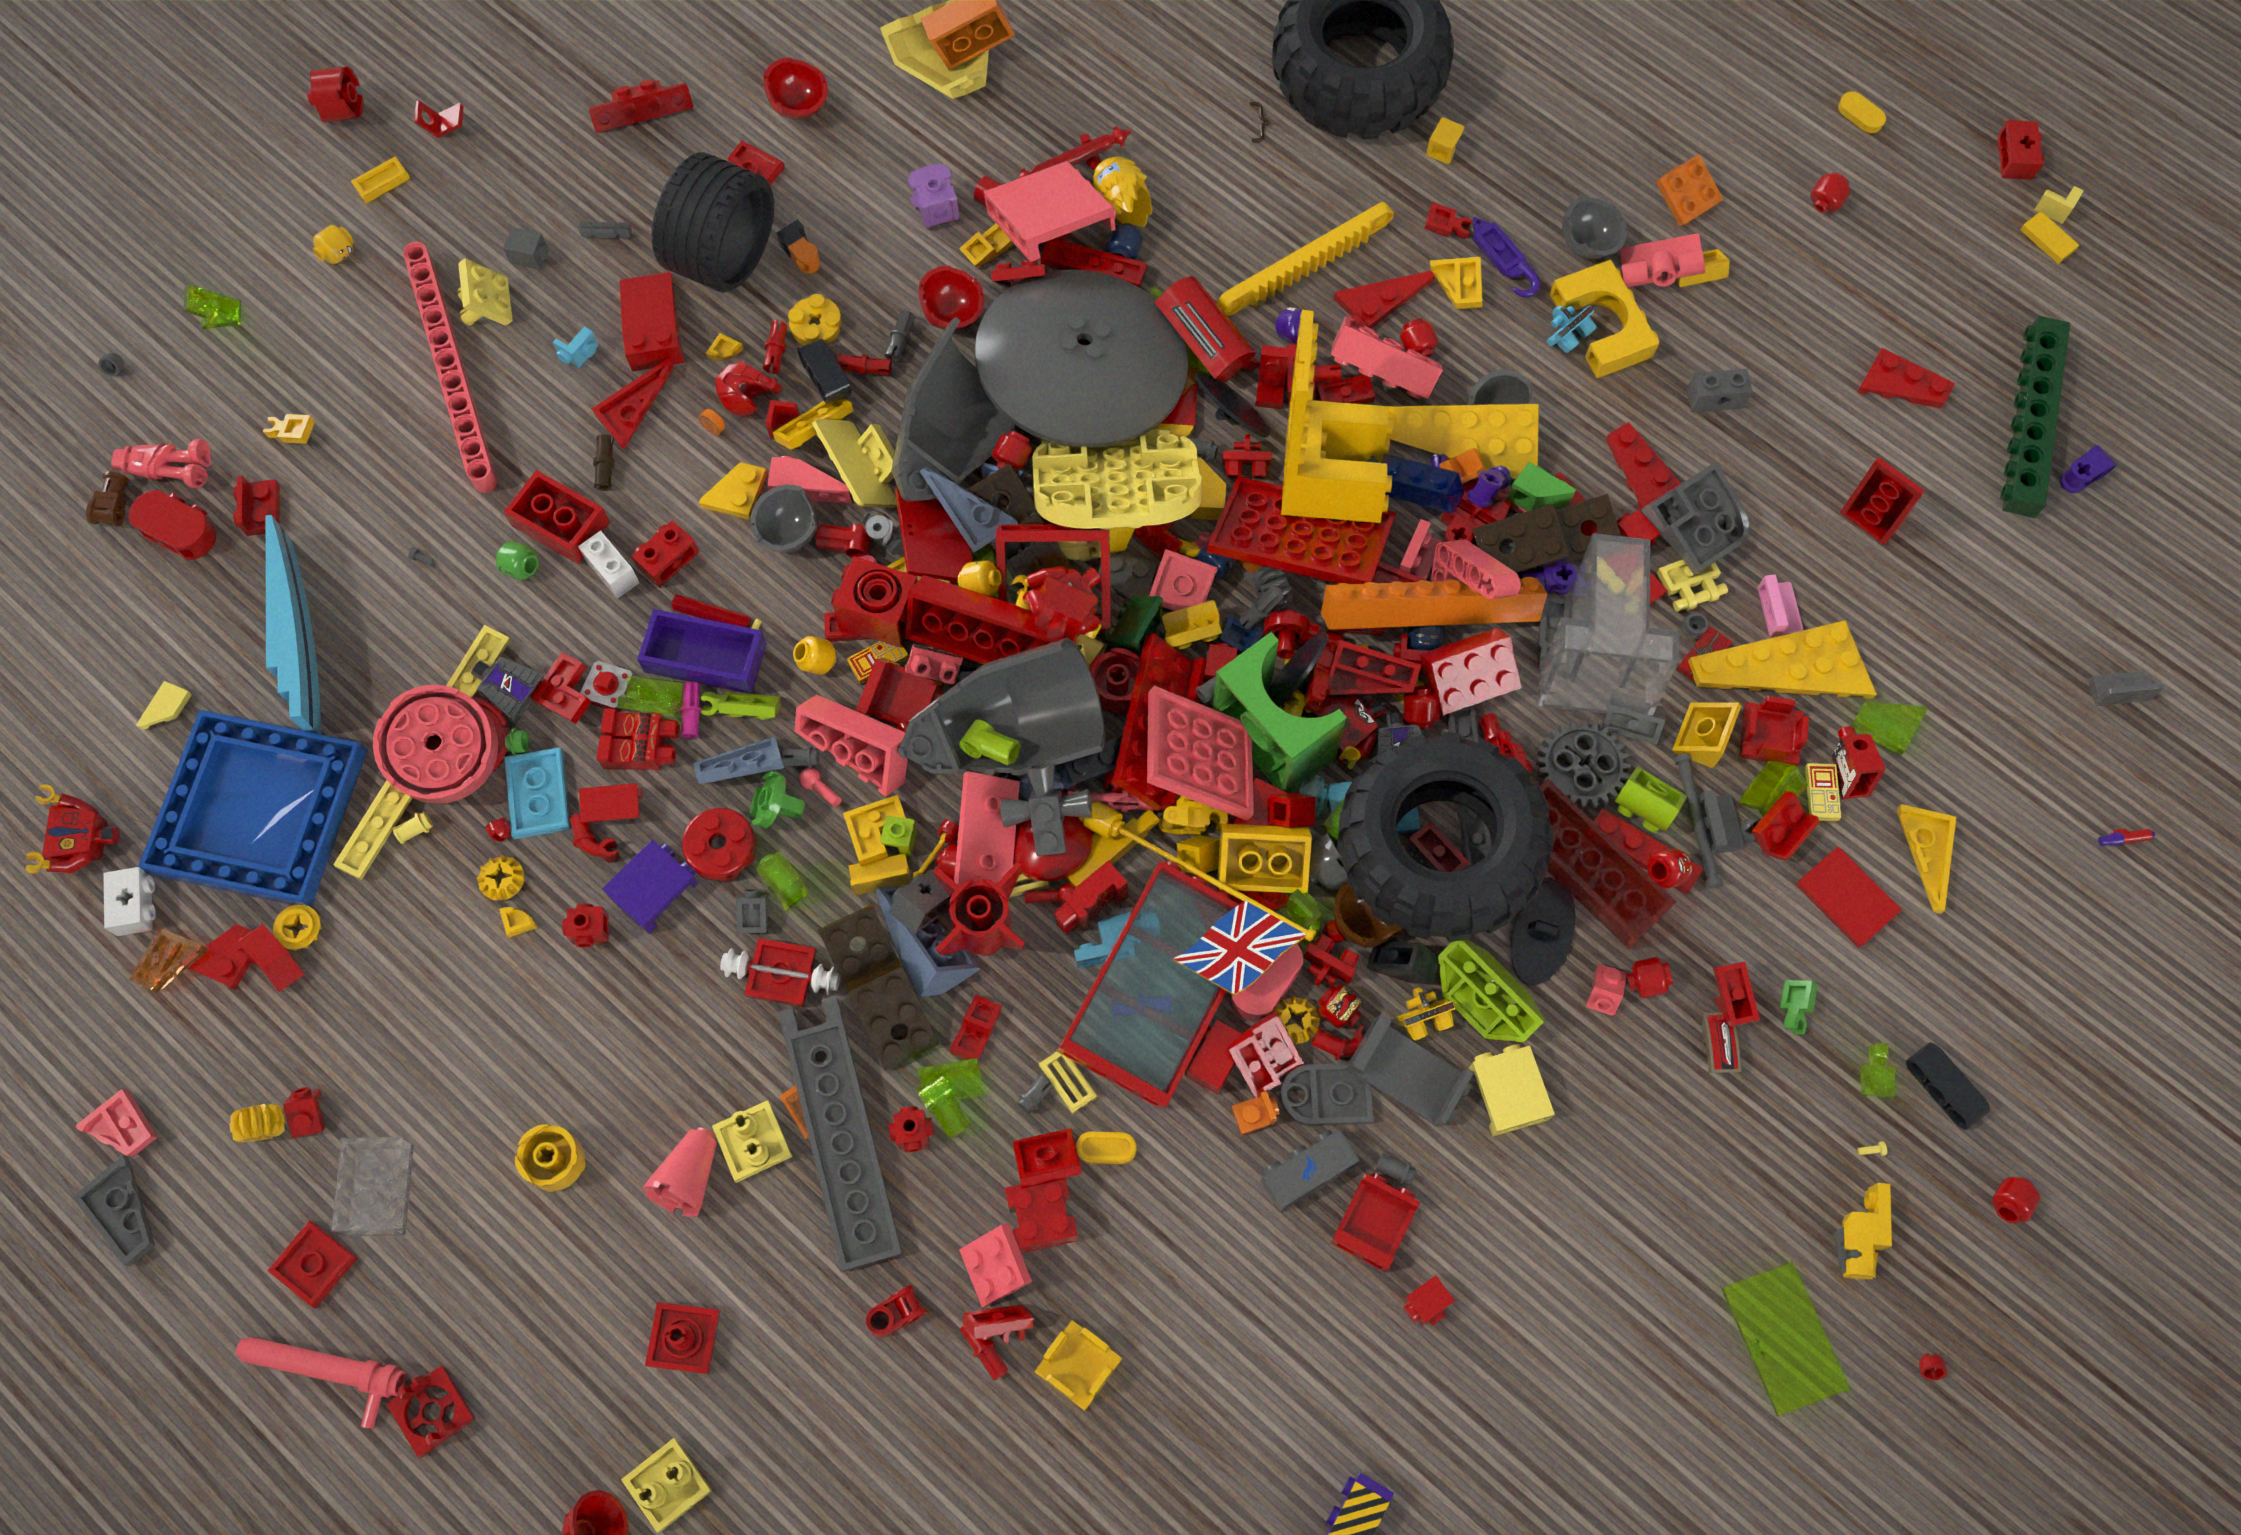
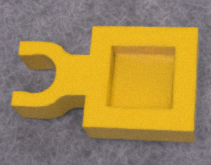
M286 414L284 421H279L275 417H268L267 421L274 427L264 429L263 433L268 438H279L283 443L307 444L315 421L310 415Z

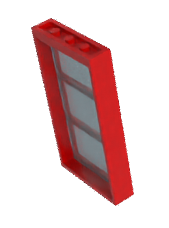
M1160 861L1154 868L1056 1052L1159 1109L1167 1107L1226 993V990L1173 961V958L1194 946L1221 917L1240 905L1232 901L1233 897L1223 890L1214 891L1206 886L1207 882L1195 875L1189 877L1180 872L1182 869L1178 865L1170 861L1165 863Z

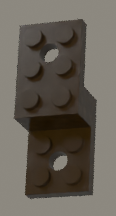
M1010 462L966 489L995 506L993 503L994 496L998 493L1005 494L1009 499V504L1005 508L998 509L1017 519V525L1048 524L1046 519L1037 512L1034 500ZM994 539L991 544L996 551V539ZM1056 541L1006 542V565L1013 579L1018 575H1025L1027 577L1029 574L1042 568L1063 566L1067 569H1073ZM1016 582L1019 589L1025 588L1023 583Z
M1608 494L1555 510L1553 503L1472 529L1478 548L1517 574L1538 567L1543 569V567L1555 566L1559 562H1569L1572 564L1624 548ZM1586 522H1591L1596 525L1597 531L1591 536H1586L1581 532V526ZM1507 540L1512 541L1516 546L1514 552L1508 555L1501 553L1499 550L1500 544Z
M872 904L818 929L885 1071L939 1045ZM863 937L866 940L864 949L861 951L851 950L849 945L853 938ZM897 1023H903L907 1026V1032L902 1037L891 1035V1029Z

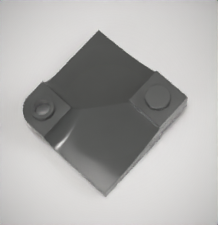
M1716 462L1640 509L1660 532V536L1681 556L1693 575L1701 572L1747 540L1749 534V520L1746 511Z

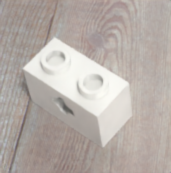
M601 531L578 546L586 562L617 599L639 584L632 567Z
M140 867L104 873L105 929L116 936L153 930V920L156 917V911L152 904V893L155 891V882L150 874Z

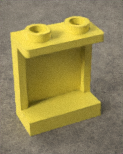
M1515 1044L1504 1048L1502 1054L1493 1056L1491 1052L1474 1058L1475 1061L1470 1065L1469 1069L1475 1074L1491 1120L1489 1128L1492 1137L1548 1121L1555 1115L1530 1045L1521 1048L1520 1044Z

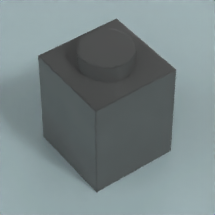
M514 227L511 228L503 248L511 264L540 270L543 260L547 259L549 253L548 245H546L542 233Z

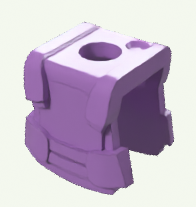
M935 164L911 172L909 179H907V183L912 191L916 190L909 199L915 209L921 212L925 229L937 224L960 219L954 186H950L949 181L952 180L951 169L947 168L944 164Z

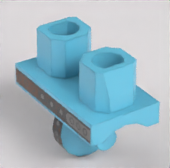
M1589 305L1582 312L1572 317V314L1575 312L1572 306L1568 308L1557 306L1552 311L1554 320L1551 321V325L1554 328L1560 325L1561 328L1546 340L1550 347L1557 343L1565 353H1568L1580 343L1571 332L1572 330L1576 329L1583 339L1597 328L1590 317L1594 312L1592 307Z

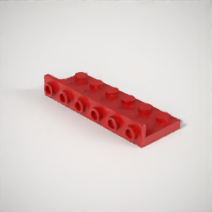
M1152 633L1145 636L1112 782L1154 810L1159 811L1175 806L1180 795L1147 783L1148 692L1156 686L1199 703L1200 698L1195 689L1203 684L1207 660L1201 657L1191 661Z

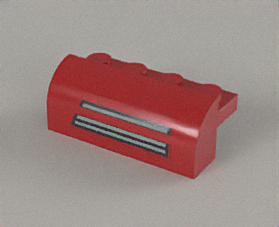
M1188 276L1178 280L1154 302L1214 379L1228 382L1241 368L1254 371L1260 365L1254 357L1256 355L1255 350L1195 276Z

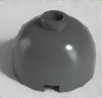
M1327 831L1311 843L1309 878L1315 885L1320 882L1327 889L1339 890L1347 882V874L1343 864L1340 863L1338 841Z

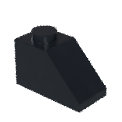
M1385 942L1373 947L1367 969L1407 983L1433 985L1439 960L1437 954L1421 943Z

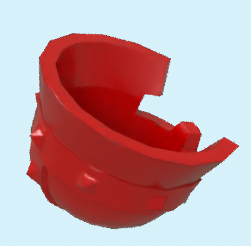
M602 1490L589 1491L581 1496L576 1505L565 1515L562 1535H628L629 1523L627 1513L621 1502L611 1493Z

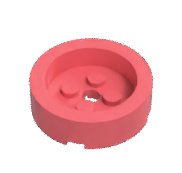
M425 685L402 693L390 703L391 705L381 719L379 718L373 736L375 761L382 775L390 784L416 800L434 804L458 801L469 796L484 784L497 760L498 735L492 719L474 699L453 687ZM438 735L442 739L440 746L435 751L429 750L426 746L427 739L430 736Z

